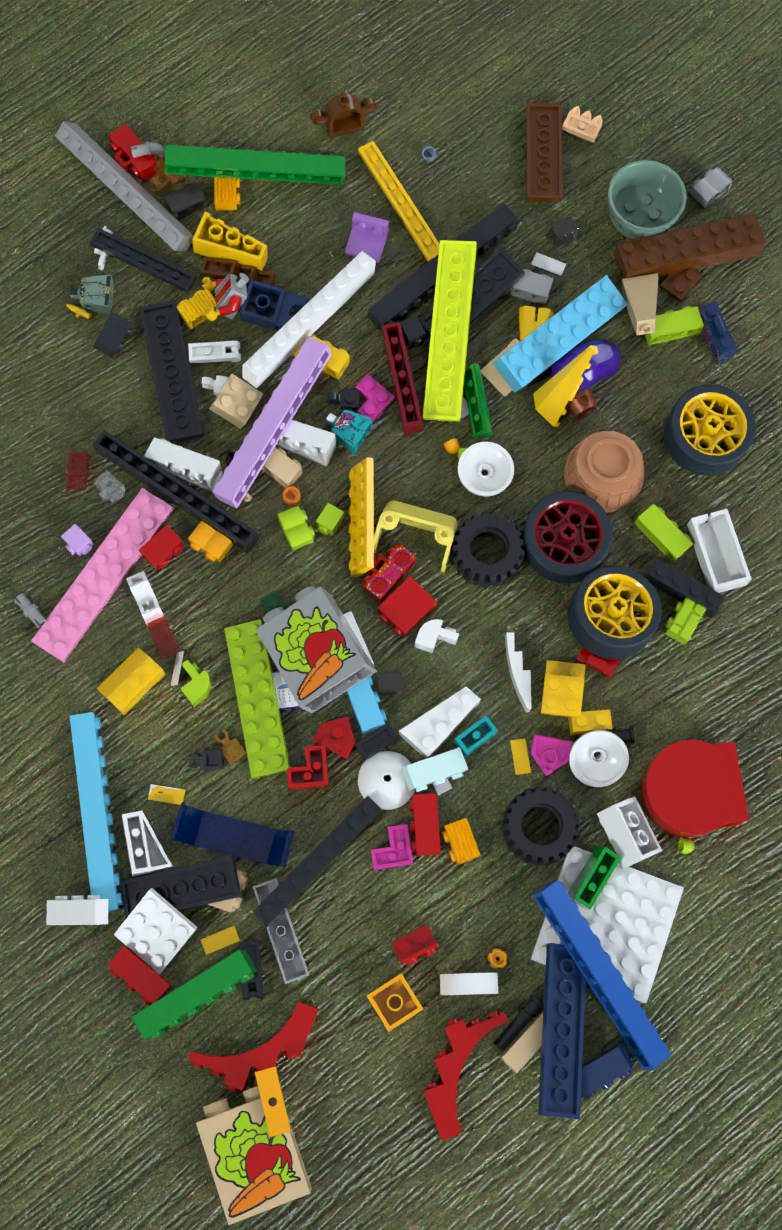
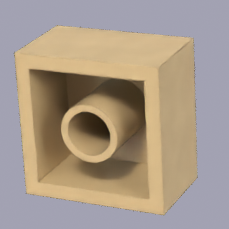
M231 374L226 379L209 409L241 429L246 425L263 393L234 374Z

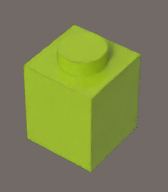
M327 503L316 520L318 530L325 535L330 534L333 536L345 518L344 512Z

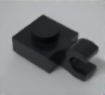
M341 389V394L328 392V404H341L340 409L358 410L360 390Z

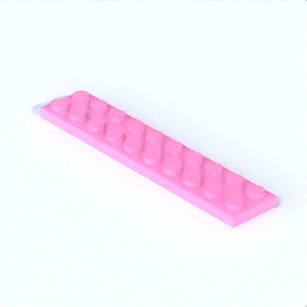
M142 488L49 615L47 622H44L31 641L64 663L140 558L139 549L158 533L174 508Z

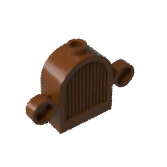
M342 94L331 99L326 104L324 112L322 110L313 111L310 114V118L315 125L326 124L330 138L364 130V114L372 113L376 108V103L372 97L365 98L360 103L356 95Z

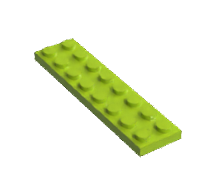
M261 619L224 628L252 779L285 772L287 768H290L270 656L256 631L258 627L263 625V620Z

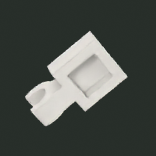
M216 375V380L202 377V388L214 390V395H217L228 377Z

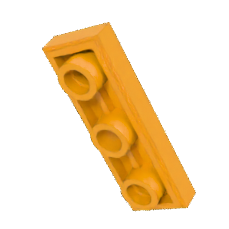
M276 1066L255 1072L270 1137L291 1132ZM270 1098H276L277 1104L271 1105L269 1102Z

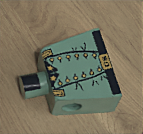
M108 274L82 278L81 288L70 289L71 299H80V304L84 310L111 314L114 290L112 276Z

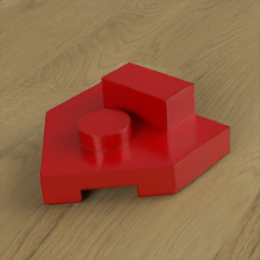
M582 647L576 661L611 678L619 659L602 658Z
M348 716L321 724L312 743L318 746L325 745L326 750L347 760L356 743Z

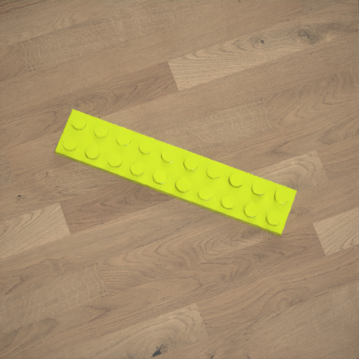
M440 240L423 410L424 420L460 422L477 250L476 241Z

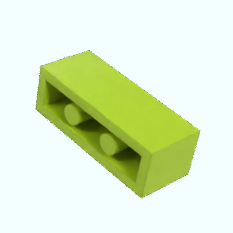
M687 306L679 311L670 310L664 314L656 315L655 333L645 334L648 346L700 334L704 324L698 306L692 308Z
M652 504L634 523L673 564L689 551L693 545L691 538L686 533L683 534L678 529L676 522L669 520L665 516L664 510L655 504Z

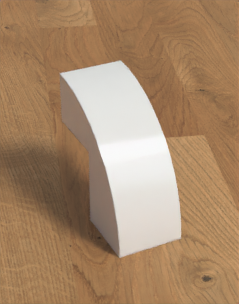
M142 571L126 578L147 627L164 620L165 617L145 572Z
M498 973L440 974V994H498Z

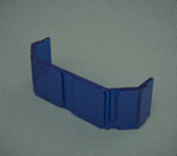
M182 802L171 838L191 846L286 868L295 831L289 829V831L275 829L206 812Z

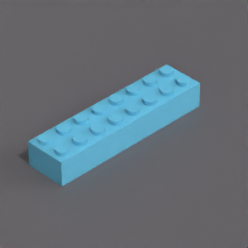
M606 275L494 361L493 365L515 393L628 304Z

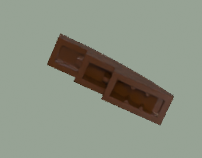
M205 257L200 270V274L214 279L226 278L228 274L239 276L240 273H244L249 278L246 288H248L250 279L273 286L277 277L274 272L258 271L255 266L240 265L235 260Z

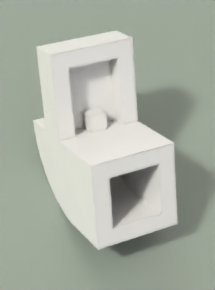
M430 620L420 628L415 641V647L433 653L437 639L456 645L459 633H456V630L449 627L441 628L443 620Z

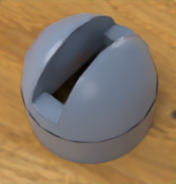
M427 146L422 150V156L425 161L432 162L436 159L437 154L434 147ZM429 152L432 157L429 158L426 153Z

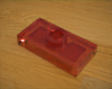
M70 451L66 481L67 489L86 490L90 459L88 452Z
M165 616L147 623L162 659L180 651Z

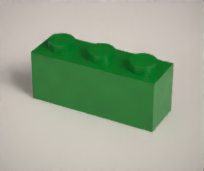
M597 845L569 891L570 898L582 908L591 910L621 857L607 847Z

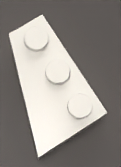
M143 811L122 814L132 877L172 869L173 865L165 854Z

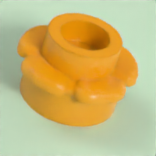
M499 948L493 949L492 953L488 955L490 966L495 969L506 966V960L508 959L506 952L501 951Z

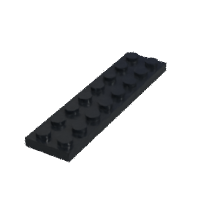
M176 301L139 307L166 440L173 443L202 437L204 434Z

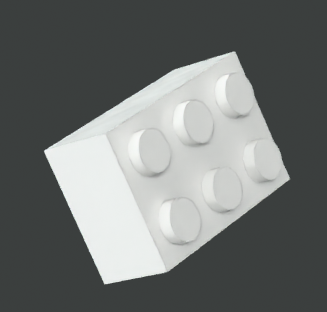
M636 797L614 804L597 813L600 823L608 835L609 842L616 854L621 857L619 862L623 868H627L662 851Z

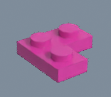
M368 374L356 386V390H360V394L367 399L357 410V414L371 418L373 422L395 400L394 395Z
M408 825L388 827L390 847L371 850L374 870L413 865Z

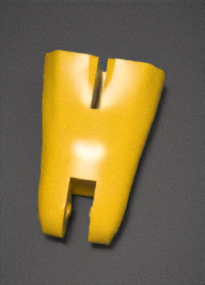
M520 307V341L554 315V312L548 308H538V312L535 314L536 307Z

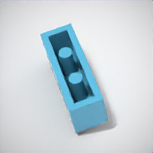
M371 676L346 691L363 735L381 728L385 725L384 721L387 720L384 710H380L377 703L380 700L377 692H373L370 685H373Z

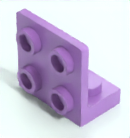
M354 212L352 230L345 254L356 257L363 251L377 263L380 262L389 233V221Z

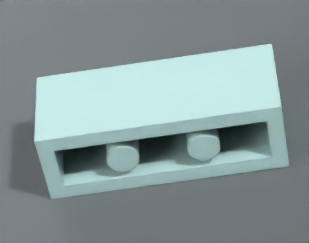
M460 747L402 768L409 791L416 789V792L428 789L427 785L433 783L435 786L446 783L445 779L452 777V780L464 776L463 773L468 770Z

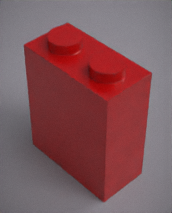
M409 576L377 607L378 617L384 623L388 622L392 626V631L397 636L402 635L405 638L437 607V601Z

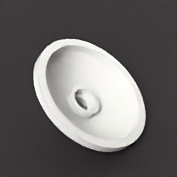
M479 442L468 447L461 455L458 463L459 479L463 486L475 495L484 497L495 496L503 492L510 485L514 475V463L510 454L500 445L492 442ZM486 471L488 475L484 476L481 472Z
M595 730L585 733L576 740L570 751L569 763L573 774L579 781L592 787H604L613 784L623 776L628 767L629 754L625 743L619 736L609 731ZM600 752V755L594 756V753Z
M392 751L379 752L366 760L358 774V787L362 797L365 799L369 796L382 810H393L406 804L411 799L415 790L409 791L402 768L411 764V762L403 755ZM389 775L391 780L389 782L384 781V776Z

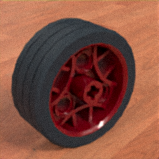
M572 491L552 493L535 504L528 514L522 538L525 540L526 545L524 556L537 574L547 580L569 584L582 581L587 574L600 568L610 550L612 543L610 519L597 501L587 495ZM554 515L559 521L551 525L547 517ZM575 518L579 523L573 524L570 519ZM584 532H593L595 539L586 540ZM550 536L552 538V541L547 542L543 539V537ZM596 545L595 551H593L590 546ZM573 550H580L582 552V555L578 556L574 554ZM552 553L563 556V560L560 562L551 558Z

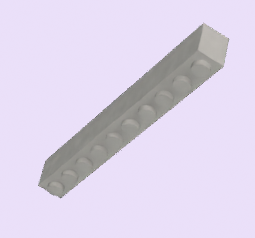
M63 121L55 137L174 251L186 252L193 242L194 235L76 123Z

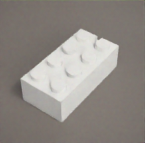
M724 509L713 512L709 517L708 514L691 518L687 528L707 587L720 593L746 586L751 581V576L728 510Z

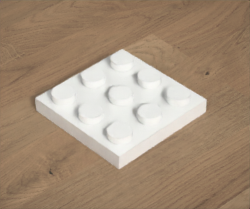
M151 888L114 935L160 975L198 927Z

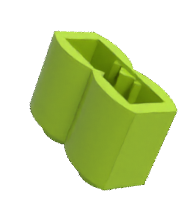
M299 506L277 514L292 551L313 543L315 533L312 526L308 527L305 521L308 518L304 509L300 510Z

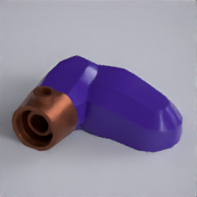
M595 340L580 344L553 363L550 370V378L555 376L590 345L597 346L598 353L592 355L589 361L591 364L590 368L585 369L582 376L584 379L573 400L568 401L565 406L574 420L578 421L588 417L598 408L593 393L588 387L593 386L598 381L612 377L618 372L621 354L614 343L606 340Z

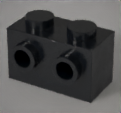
M111 312L93 348L113 358L115 353L119 354L124 346L121 343L123 338L127 339L131 332V329H129L131 322Z

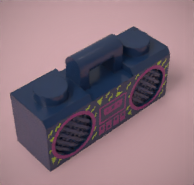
M717 301L699 307L704 324L702 333L715 362L719 363L733 358L738 348L726 326Z

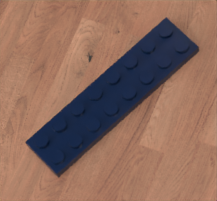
M547 943L538 1115L580 1119L586 979L565 946L555 943Z

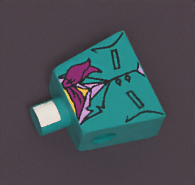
M344 410L340 417L330 413L326 419V423L333 426L331 433L335 434L336 441L354 455L373 427V419L349 410Z

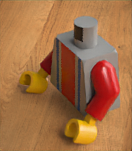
M240 273L239 276L228 274L226 278L216 279L214 282L209 277L202 279L204 283L202 287L204 289L208 288L211 292L216 287L214 290L216 311L212 307H207L204 310L208 320L214 321L218 315L229 319L235 317L247 298L246 284L249 278L246 274Z

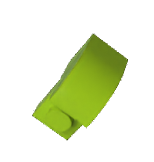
M186 660L181 665L192 680L180 689L191 704L196 707L209 695L211 679L206 670L198 674L201 670L195 662L191 664Z

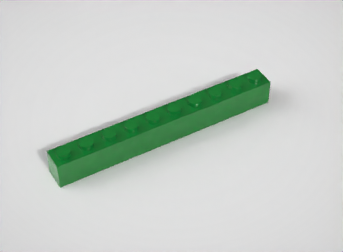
M171 144L165 145V174L343 185L345 179V156H330L318 153L304 154L301 152L286 153L284 151L269 152L267 150H237L232 148L222 149L196 147L193 145L178 146Z

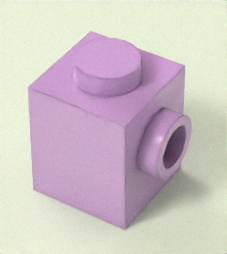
M76 524L61 536L67 544L65 546L72 555L76 553L79 557L89 553L94 545L91 539Z

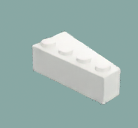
M291 420L276 445L327 466L336 449V438L334 433Z
M154 437L144 457L168 473L212 493L215 484L220 481L223 475L219 460L171 444L163 438L158 439Z
M464 687L399 730V735L425 759L430 758L479 705L481 699L469 688Z

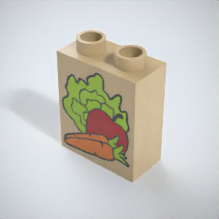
M258 1086L243 1091L246 1103L233 1108L229 1107L227 1098L203 1106L206 1118L196 1122L228 1225L308 1195L312 1190L291 1124V1132L270 1137ZM274 1097L270 1098V1100H269L270 1104H271V1105H276V1104H277L276 1098H274Z

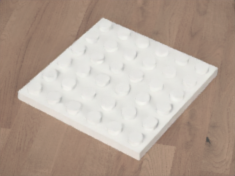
M575 846L566 855L558 877L560 882L566 886L567 893L571 890L592 854ZM618 863L591 910L582 908L578 904L577 906L581 915L588 921L593 934L599 938L604 951L610 955L611 962L622 974L623 981L633 991L634 998L646 1004L684 887L631 867L623 868L622 864ZM546 916L530 959L546 965L547 943L563 945Z

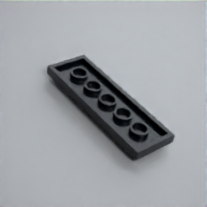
M501 247L474 271L470 324L525 275V272ZM433 309L419 321L430 335Z
M234 856L120 881L126 919L151 888L178 911L241 897Z

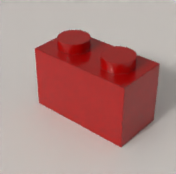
M166 525L142 546L139 552L157 571L167 566L169 559L182 552L184 543Z

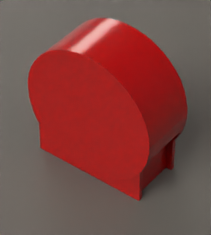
M699 740L679 741L669 745L656 755L643 772L640 783V798L643 808L650 820L659 829L670 835L680 838H696L721 827L741 825L740 822L749 821L735 742L710 744Z

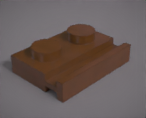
M689 269L674 275L669 274L659 288L664 289L666 293L681 302L703 275L696 269Z

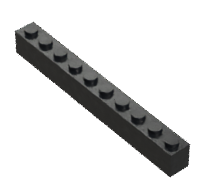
M502 203L456 241H476L477 260L478 256L486 254L493 244H498L507 233H512L517 228L518 217L505 203ZM439 254L368 309V318L381 332L382 325L396 323L400 318L404 319L410 310L414 307L418 308L424 299L435 294Z
M104 430L93 443L98 454L198 521L205 522L226 536L235 546L247 554L259 539L255 530Z

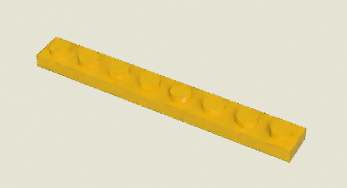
M371 141L358 148L361 158L429 262L439 254L440 244L375 142Z

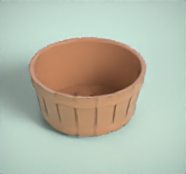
M615 431L593 433L578 443L568 456L564 467L566 487L568 491L578 492L594 499L605 512L621 510L631 504L642 489L644 464L641 451L633 440L622 433Z

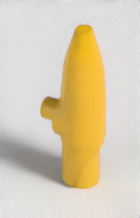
M66 304L71 311L76 313L75 317L83 316L89 320L92 318V314L72 304Z

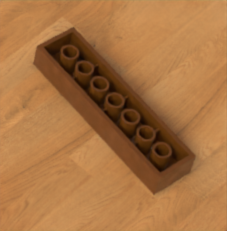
M753 213L620 242L616 245L614 257L622 279L658 273V278L673 273H682V271L689 269L697 270L760 256L764 251L766 240L756 214Z

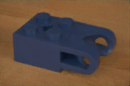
M250 279L247 288V298L240 310V320L279 331L291 319V313L300 311L310 300L304 296L287 292L285 289Z

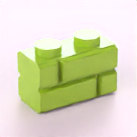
M685 598L683 602H678L674 609L677 612L675 617H670L665 625L668 628L665 634L683 645H686L706 611L705 607L696 604L688 598Z

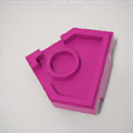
M534 734L530 754L545 776H548L569 761L573 741Z

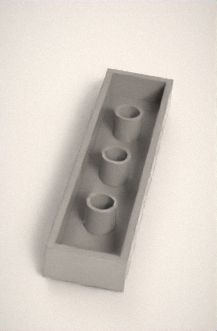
M277 878L253 886L258 905L279 885ZM286 908L266 928L284 982L288 984L310 976Z

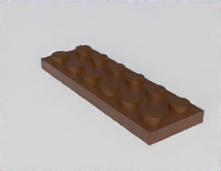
M527 103L526 201L562 202V104Z

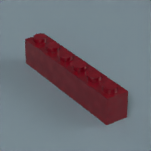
M396 322L382 325V338L403 433L407 435L422 432L423 422L401 324Z

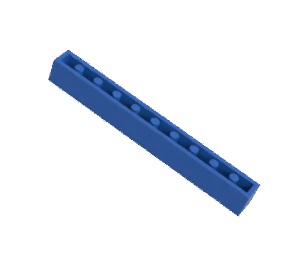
M559 879L548 882L532 894L533 898L642 1069L655 1070L671 1056L666 1043L659 1037L656 1027L646 1017L645 1010L634 998L633 991L623 981L622 974L611 962L610 955L602 948L599 938L593 934L588 921L579 912L576 902L570 898L566 886Z

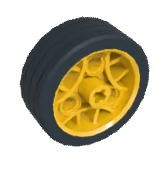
M719 385L697 386L686 391L675 403L665 422L664 441L672 458L686 470L699 475L713 476L722 474L732 469L752 445L756 432L755 418L747 402L731 389ZM711 409H715V410L721 412V414L716 413V412L712 411ZM694 414L700 415L701 418H697ZM724 426L729 427L731 431L726 430ZM689 428L691 435H685L684 429ZM724 443L729 451L725 452L718 445ZM700 444H704L706 448H702Z
M605 566L587 574L579 583L569 603L567 616L573 636L587 651L602 658L624 659L641 651L650 641L660 624L662 607L656 589L640 573L626 567ZM603 590L607 595L601 597L599 591ZM592 609H596L599 613L593 612ZM633 611L640 612L641 617H634ZM600 626V627L604 628V629L607 630L609 633H606V632L602 631V630H601L600 628H598V627ZM621 626L626 627L628 631H624Z

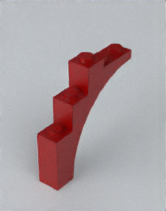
M298 1002L291 1018L282 1030L268 1042L254 1050L230 1056H214L191 1051L188 1060L192 1061L191 1065L203 1069L204 1066L210 1068V1073L222 1077L225 1074L223 1083L227 1084L226 1088L238 1093L239 1090H244L252 1068L255 1067V1072L275 1067L281 1050L285 1051L284 1056L295 1060L296 1056L301 1057L319 1009Z
M499 1010L488 1014L489 1019L481 1021L480 1018L470 1021L469 1027H466L464 1020L459 1021L458 1018L447 1021L448 1026L444 1027L452 1052L446 1049L436 1053L437 1057L434 1058L442 1083L439 1084L438 1081L426 1085L427 1089L423 1090L442 1141L461 1133L456 1108L457 1084L460 1073L468 1055L480 1039L495 1027L508 1021L506 1014H500Z

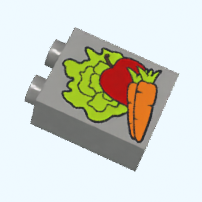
M310 586L297 593L295 596L297 602L286 610L279 607L269 611L263 617L264 624L258 627L256 631L299 707L314 713L377 672L333 596L322 587L316 589L314 586Z

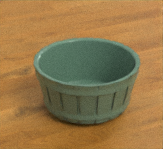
M652 160L631 162L619 169L611 179L608 190L610 218L616 229L630 239L634 240L666 233L679 219L685 208L687 196L683 181H681V178L673 169L660 162Z

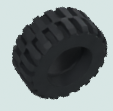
M488 511L482 512L481 516H478L476 513L471 516L470 520L467 518L463 521L462 526H459L456 530L452 544V561L456 565L457 572L463 574V579L466 581L472 580V584L478 586V583L483 584L484 588H489V585L492 584L494 587L500 586L501 582L505 584L510 581L511 577L517 574L525 555L524 549L526 545L525 540L522 539L523 533L521 530H517L518 525L514 521L510 523L509 517L506 515L503 518L499 517L497 512H494L493 515H488ZM480 536L496 537L504 544L506 555L502 561L495 564L481 563L472 555L470 551L471 543Z
M541 787L526 789L515 796L506 808L501 827L503 828V839L506 840L508 849L513 851V855L523 859V862L533 863L534 865L552 864L562 859L574 847L579 836L578 826L580 821L576 816L578 812L576 808L572 807L570 799L564 798L562 796L563 793L560 791H552L553 788L546 787V789ZM545 808L551 811L557 818L559 831L552 842L538 845L530 842L525 837L522 831V820L524 815L531 809Z

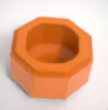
M294 486L286 487L282 492L283 500L289 506L297 505L301 500L300 490Z

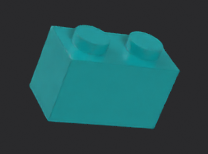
M484 716L456 737L454 744L457 748L460 747L462 754L466 758L496 736L498 730L489 718Z

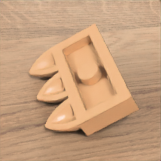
M576 106L570 110L562 130L594 143L602 126V117L598 115L591 121V112L586 111L580 116V108Z

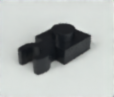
M223 749L202 750V755L196 752L189 754V757H195L197 760L196 764L189 765L190 768H197L203 765V770L224 769Z

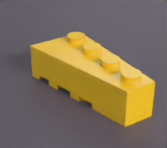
M204 212L192 239L194 253L212 258L235 260L240 265L255 266L258 271H263L268 259L267 245L249 235H243L235 227L231 228L225 225L224 221L216 220L209 213Z

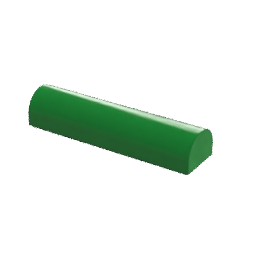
M473 363L465 368L464 389L474 438L485 439L492 436L493 431L480 366Z

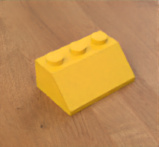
M137 648L96 689L125 715L165 675V672L146 653Z

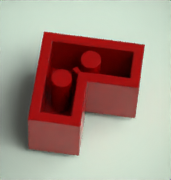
M325 745L305 747L307 766L287 768L289 791L329 788Z

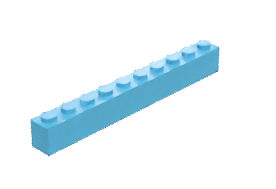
M94 712L71 715L70 725L91 895H100V899H108V912L121 910L120 905H123L122 893L118 892L120 875L116 873L115 865H118L117 853L113 852V845L116 844L115 835L111 833L110 825H113V817L108 812V806L111 805L109 794H106L105 786H108V778L103 772V767H106L105 756L101 755L103 739L102 736H99L98 729L101 728V721Z

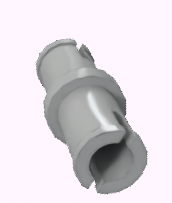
M19 594L16 597L17 599H14V602L22 609L24 616L30 618L36 627L40 629L44 624L43 622H47V619L41 615L38 607L32 604L25 594Z

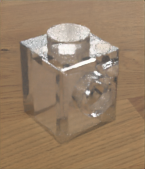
M107 470L94 482L96 489L99 491L98 495L103 500H109L112 503L120 500L126 491L123 484Z

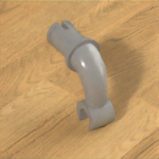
M146 141L144 144L131 146L134 158L157 154L159 164L162 165V160H165V150L159 143Z

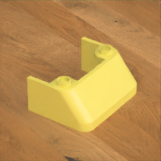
M398 501L388 502L379 518L374 535V553H376L382 530H392L397 527L398 522L435 532L437 543L447 546L441 572L445 573L453 539L458 527L457 520L452 516Z

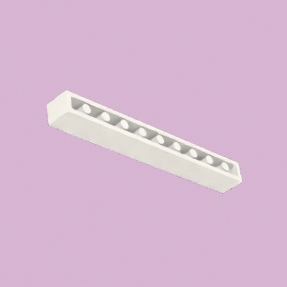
M361 251L242 365V378L256 388L260 386L308 337L374 275L376 261Z

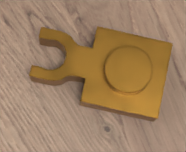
M223 729L224 739H219L217 735L214 737L218 743L224 745L220 749H223L224 757L232 766L246 756L247 753L236 738L230 741L228 733Z

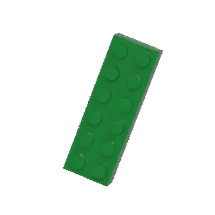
M246 949L238 950L137 1013L132 1019L144 1039H157L167 1033L166 1028L169 1027L171 1029L183 1023V1017H192L202 1011V1005H211L220 999L218 995L229 994L237 989V983L240 982L242 984L255 977L253 973L257 972V968Z

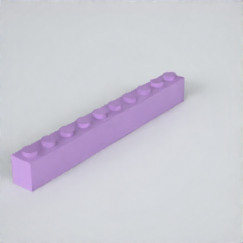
M310 337L302 344L300 352L292 360L289 370L283 375L279 386L273 391L271 399L263 407L259 418L255 420L253 428L245 436L240 449L235 452L230 465L225 468L222 478L215 484L213 493L218 500L238 508L332 355L327 344Z

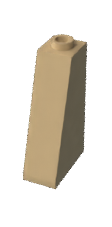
M658 273L622 279V296L628 304L626 307L636 335L655 333Z
M543 1010L499 1055L504 1063L515 1073H518L542 1046Z

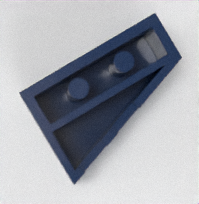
M623 1039L617 1042L618 1045L610 1050L606 1049L601 1055L582 1065L581 1099L585 1098V1100H588L596 1095L595 1091L602 1087L605 1090L614 1084L613 1080L620 1077L622 1080L631 1074L630 1070H632L636 1060Z

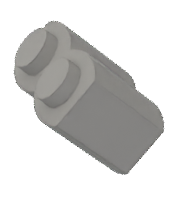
M719 167L714 170L710 169L706 172L703 179H697L692 184L690 194L706 208L722 196L731 187L733 181Z

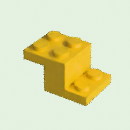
M547 660L541 714L581 717L585 664Z

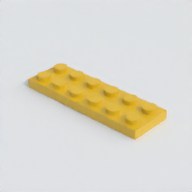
M368 457L351 468L349 472V479L351 480V488L349 490V497L351 498V505L349 507V515L351 516V523L349 525V533L351 534L349 570H351V577H359L374 568L373 458Z

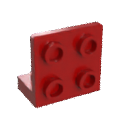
M428 925L391 942L401 965L406 963L407 967L418 962L417 957L423 954L426 958L436 953V948L439 947Z

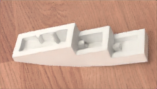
M506 633V657L510 676L525 712H530L531 670H523L522 651H515L514 633Z

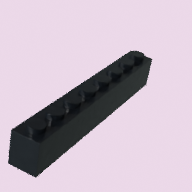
M367 796L253 911V914L268 927L382 809Z

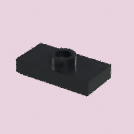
M387 723L354 745L364 761L397 742L398 739Z

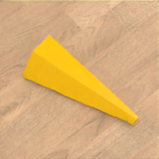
M590 345L533 393L535 409L553 427H558L560 416L565 415L567 411L565 406L568 401L573 400L584 379L582 376L583 372L591 366L589 361L592 355L598 353L597 346Z

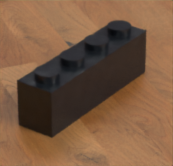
M659 559L656 560L646 577L654 587L681 602L688 598L696 604L705 607L706 611L704 614L710 618L716 614L725 598L724 595Z

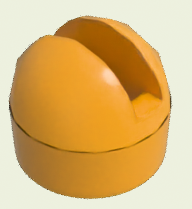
M457 438L443 444L449 454L457 453L460 448Z

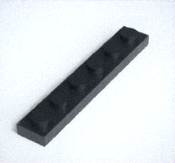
M100 228L97 229L90 241V246L187 293L196 280V275Z

